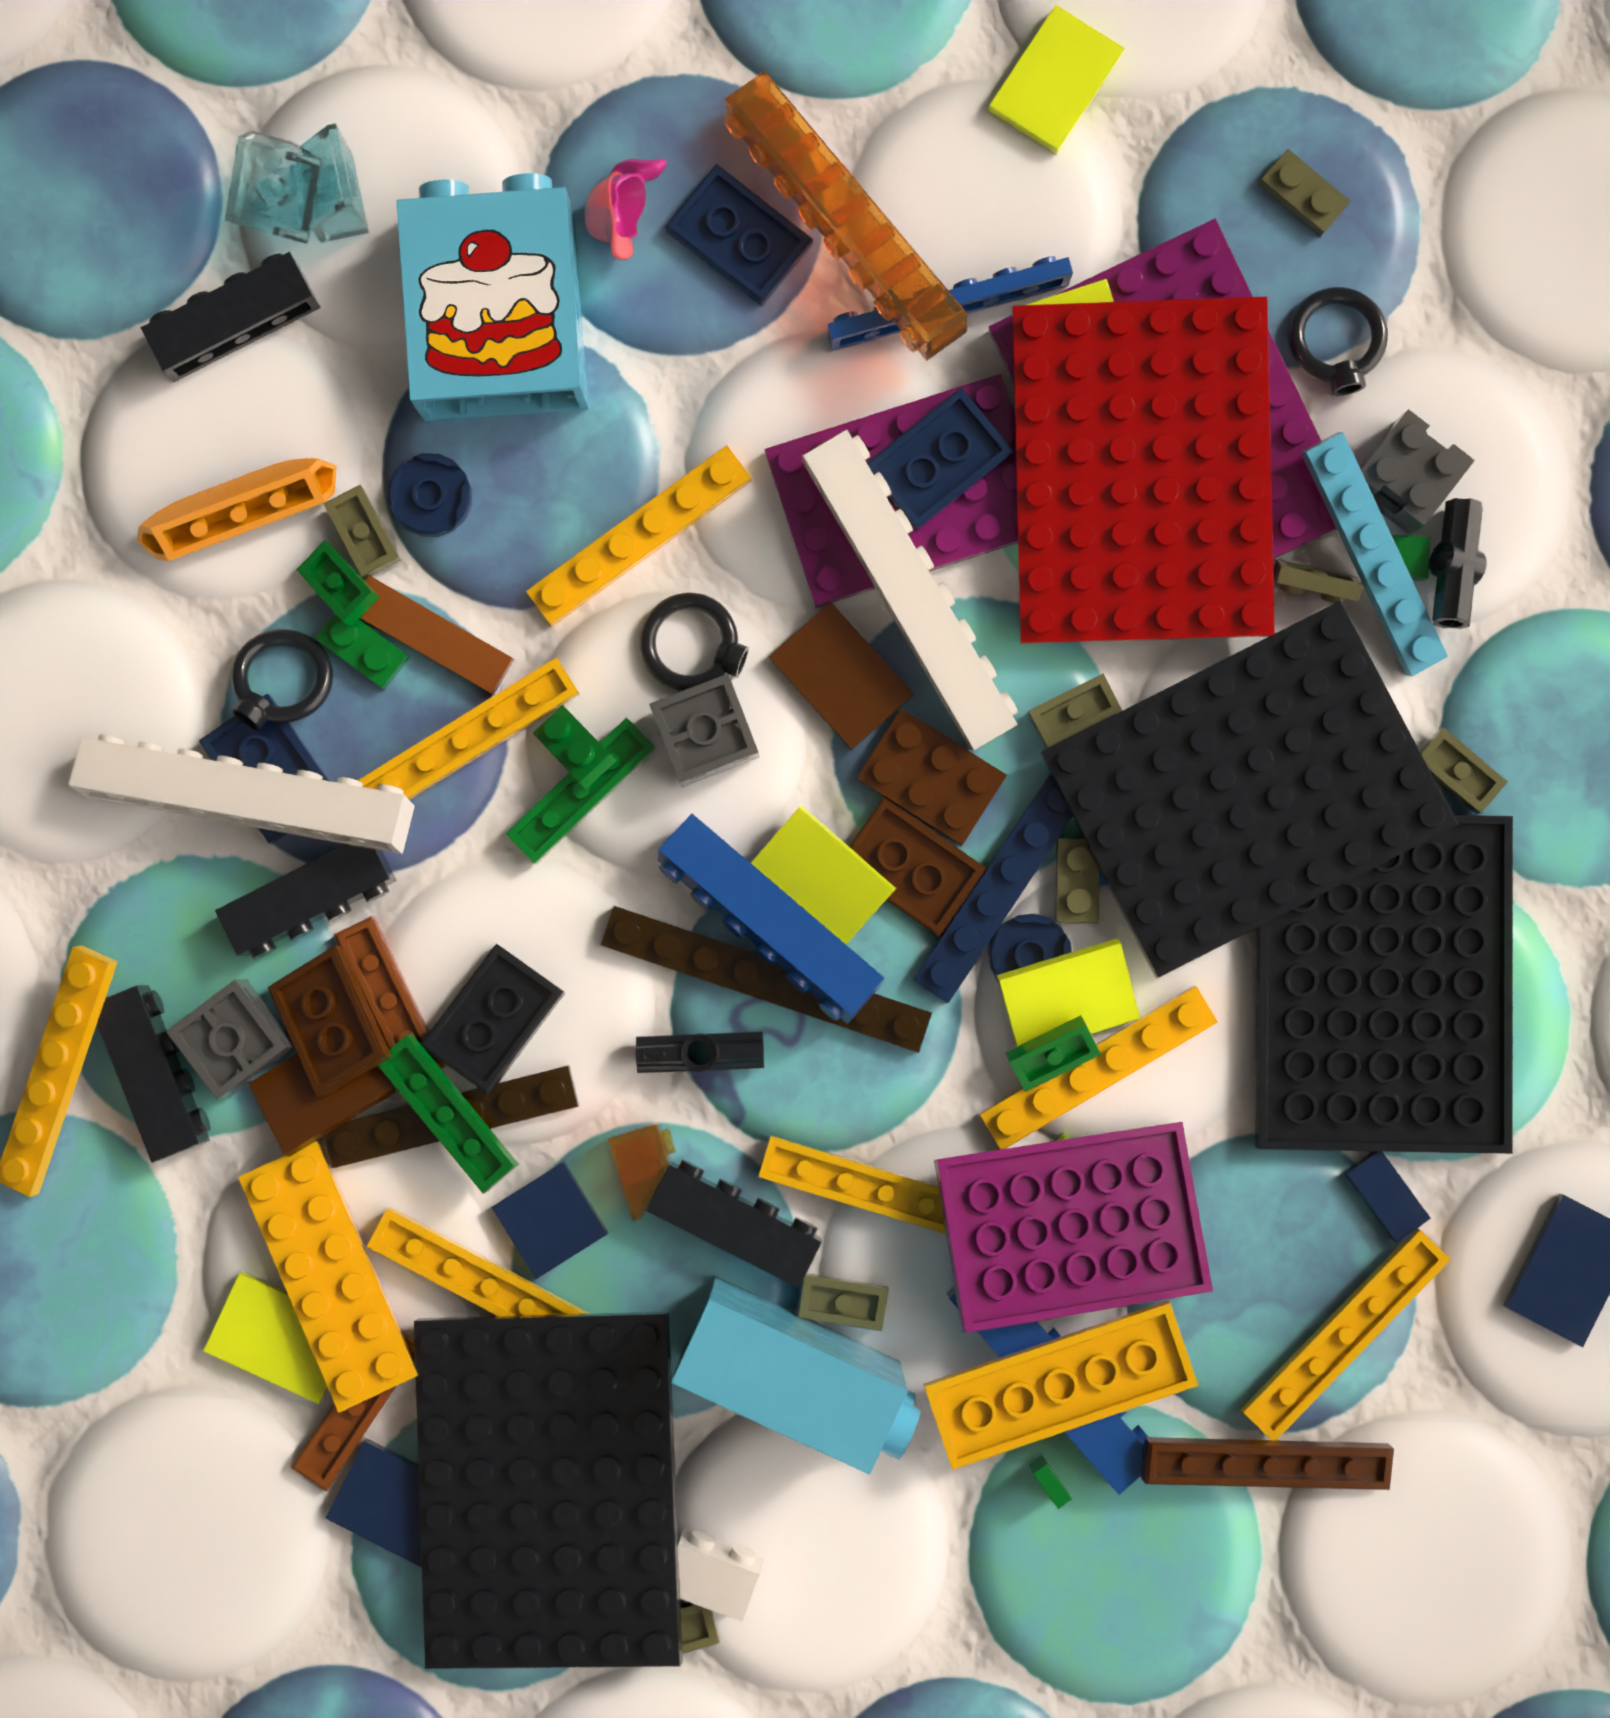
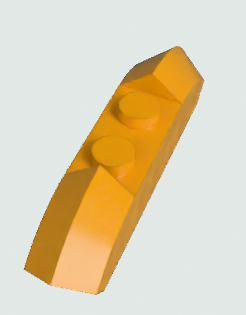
M316 458L293 459L264 467L208 488L164 507L145 520L139 526L137 542L158 560L171 561L325 503L335 493L337 466Z

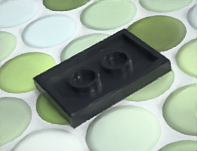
M496 943L421 1042V1045L426 1051L477 1088L490 1095L565 993Z

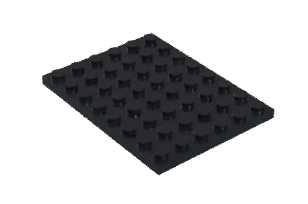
M1341 601L1040 753L1155 978H1159L1459 825Z
M1454 815L1459 825L1257 927L1255 1148L1513 1154V816Z
M669 1312L418 1318L414 1320L415 1369L418 1374L415 1378L425 1669L680 1667L683 1662Z

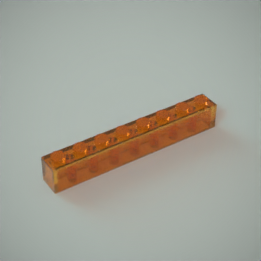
M765 71L725 98L727 117L724 121L730 133L737 140L743 138L750 147V155L757 166L762 170L767 167L775 177L774 183L781 195L787 200L792 198L800 207L798 211L805 224L811 230L817 228L824 236V244L833 258L836 260L843 259L850 268L849 274L856 286L862 291L867 289L875 298L874 304L880 315L886 321L892 319L900 328V336L910 351L915 352L918 350L923 358L928 361L967 332V312Z

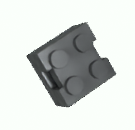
M1408 409L1394 422L1362 463L1360 469L1380 512L1411 536L1425 526L1475 460L1455 444H1452L1448 449L1427 434L1426 430L1430 425Z
M729 674L649 704L681 787L760 758Z
M247 979L233 980L166 1031L217 1100L231 1097L251 1082L250 1078L266 1065L276 1063L294 1049L286 1030Z

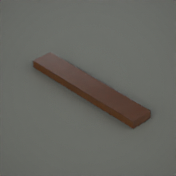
M1145 1437L1141 1480L1145 1484L1390 1490L1394 1448L1388 1443Z

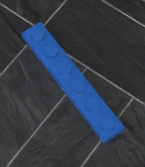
M1049 256L1035 261L1032 264L1033 267L1017 271L1015 267L999 270L993 274V278L979 282L975 278L962 280L954 284L951 290L937 293L935 289L925 290L916 294L913 300L897 304V301L891 300L876 305L873 308L874 311L858 315L857 312L851 311L840 314L833 319L834 322L828 323L827 337L831 350L843 349L1069 286L1073 275L1069 257L1057 260L1055 256Z

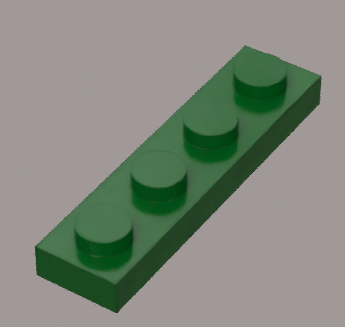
M627 717L600 742L616 760L610 768L587 789L568 773L505 833L534 864L537 865L656 750V747Z
M413 1034L404 1036L389 1050L392 1057L379 1064V1068L482 1194L491 1190L519 1165Z

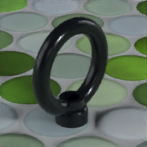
M1331 287L1311 294L1299 304L1289 323L1288 340L1292 355L1300 367L1315 378L1331 382L1333 395L1343 396L1359 392L1366 387L1364 376L1377 366L1386 351L1388 328L1381 309L1367 295L1350 288ZM1330 304H1344L1358 310L1366 318L1371 329L1370 346L1364 356L1358 361L1347 360L1335 365H1329L1317 359L1310 352L1305 341L1306 324L1315 311Z
M679 593L662 600L650 611L640 633V652L647 670L661 684L679 691H684L725 674L738 678L749 652L748 646L738 643L737 628L728 610L717 600L700 593ZM683 609H696L708 614L718 625L722 637L714 663L705 671L694 675H683L670 670L661 661L656 648L657 633L663 621L671 614Z
M276 629L253 637L239 650L232 665L231 685L239 701L232 709L233 714L242 723L255 731H260L267 721L291 723L310 716L323 705L332 687L333 668L328 654L312 637L295 630ZM276 646L294 647L306 653L314 663L316 682L310 694L302 701L290 706H273L261 695L252 692L248 682L250 665L261 652Z

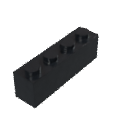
M289 251L284 255L278 253L265 258L261 262L260 267L248 273L240 272L231 275L224 281V285L211 292L202 291L188 298L187 304L173 311L164 310L156 313L150 318V323L140 328L162 371L173 382H176L321 307L299 264Z
M345 844L216 909L215 912L236 955H251L253 960L276 950L277 948L274 943L287 936L292 941L309 934L314 930L312 923L324 917H327L330 922L352 911L350 904L362 898H365L368 903L390 892L387 886L397 880L382 850Z
M136 985L105 998L97 1026L150 1161L154 1163L210 1141L207 1132L211 1130V1126L203 1108H197L192 1092L195 1091L193 1078L186 1068L182 1069L176 1055L180 1050L166 1032L167 1029L161 1017V1014L164 1013V1006L159 994L155 990L151 991L149 985Z
M682 1159L680 1165L674 1162L670 1163L646 1210L647 1212L797 1288L800 1287L822 1243V1237L816 1235L818 1230L816 1226L798 1217H795L792 1223L778 1216L780 1208L761 1198H757L756 1202L753 1203L741 1197L742 1189L720 1178L718 1183L715 1184L703 1178L702 1175L705 1170L689 1161Z

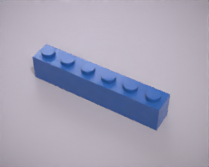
M691 813L658 849L657 861L661 863L658 867L669 880L674 883L682 881L692 890L690 895L698 905L707 911L711 908L724 917L722 920L723 925L738 938H741L743 935L756 945L754 951L762 960L772 966L775 963L781 966L788 973L786 975L787 980L800 992L806 993L808 990L820 1000L818 1004L820 1009L833 1020L838 1021L841 1018L848 1024L880 988L884 977L694 814Z
M952 1287L946 1294L958 1309L955 1287ZM1038 1321L977 1331L999 1357L1062 1337L1055 1328H1052L1047 1333ZM1127 1411L1065 1431L1066 1435L1118 1495L1124 1492L1141 1476L1145 1437H1149L1139 1425L1131 1429L1121 1417Z

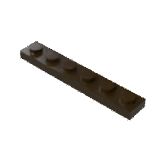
M570 1065L500 1082L490 1095H487L479 1088L460 1092L490 1129L580 1106ZM410 1105L350 1120L324 1136L332 1169L440 1142Z

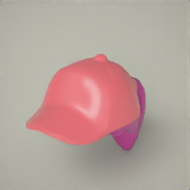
M628 159L619 162L613 167L609 177L594 186L588 194L584 209L586 229L593 238L610 243L613 256L619 260H627L633 255L632 238L638 234L636 225L644 210L646 201L645 181H651L659 177L666 167L665 159Z

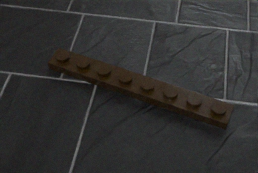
M614 906L601 942V946L918 1053L932 1015L931 1012L874 994L848 1024L841 1018L835 1021L818 1006L820 1000L807 990L806 993H802L787 980L786 975L788 973L777 963L773 966L769 965L756 953Z

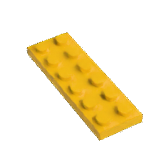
M315 1141L290 1157L282 1156L239 1176L240 1184L338 1413L418 1376L414 1359L320 1142Z
M1168 1300L923 1384L952 1470L1199 1386L1171 1303Z

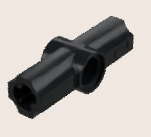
M1453 498L1445 502L1441 542L1434 547L1429 559L1430 573L1437 577L1432 621H1434L1433 625L1444 629L1470 627L1474 585L1478 584L1482 579L1487 566L1485 554L1478 550L1483 512L1482 502L1472 498Z
M763 1031L636 1036L637 1073L703 1072L709 1070L764 1068ZM702 1040L710 1045L712 1057L709 1062L696 1064L689 1057V1047L694 1041Z

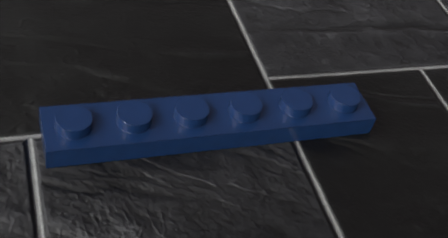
M1051 775L1048 776L913 979L946 1003L950 1002L1072 818Z

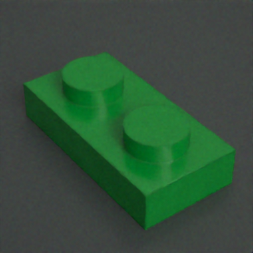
M326 540L296 569L341 621L350 627L380 598L336 548Z
M335 613L315 638L384 690L410 658L358 619L350 627L342 622Z
M561 705L533 732V735L585 789L590 787L616 762L615 758L564 705Z
M1081 1015L1005 1053L1025 1092L1101 1055Z

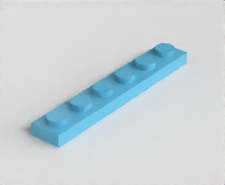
M1337 432L1300 452L1405 675L1414 676L1447 658L1448 655L1344 433Z

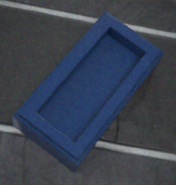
M1382 1151L1371 1152L1344 1172L1347 1179L1393 1242L1398 1243L1431 1219Z

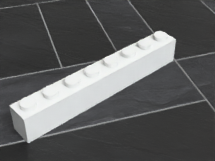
M845 430L803 455L801 461L968 748L976 750L1018 725L1013 717L1018 713V710L1006 691L1000 694L992 679L997 677V674L989 659L985 655L979 658L971 643L976 641V637L965 619L958 622L950 607L955 604V601L950 591L943 582L937 585L929 570L934 568V565L922 545L915 548L908 536V533L912 532L913 529L906 515L901 509L894 511L886 498L892 494L887 482L880 472L874 475L865 461L870 458L865 444L858 435L852 438L848 430Z
M99 735L98 740L81 738L68 786L84 797L403 854L415 807L403 794L404 791L390 785L380 784L376 790L365 788L363 783L345 777H339L337 782L322 780L323 777L321 775L306 770H298L297 775L282 773L283 770L267 763H258L257 767L253 768L242 766L243 762L227 756H218L217 761L203 759L202 754L188 749H178L177 754L163 752L164 749L148 742H138L137 747L124 745L123 740L109 735Z

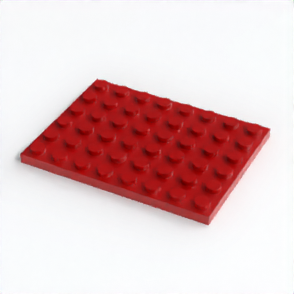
M1268 296L1013 306L1020 644L1275 636Z

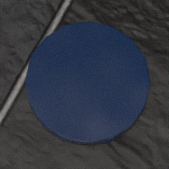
M422 453L414 456L413 459L408 460L405 464L402 463L395 470L389 483L388 501L394 516L408 531L422 537H439L453 532L465 521L472 506V488L466 473L454 460L441 454Z
M1038 914L1018 915L1003 923L992 937L988 950L989 965L998 982L996 975L1071 953L1072 948L1066 933L1051 918Z

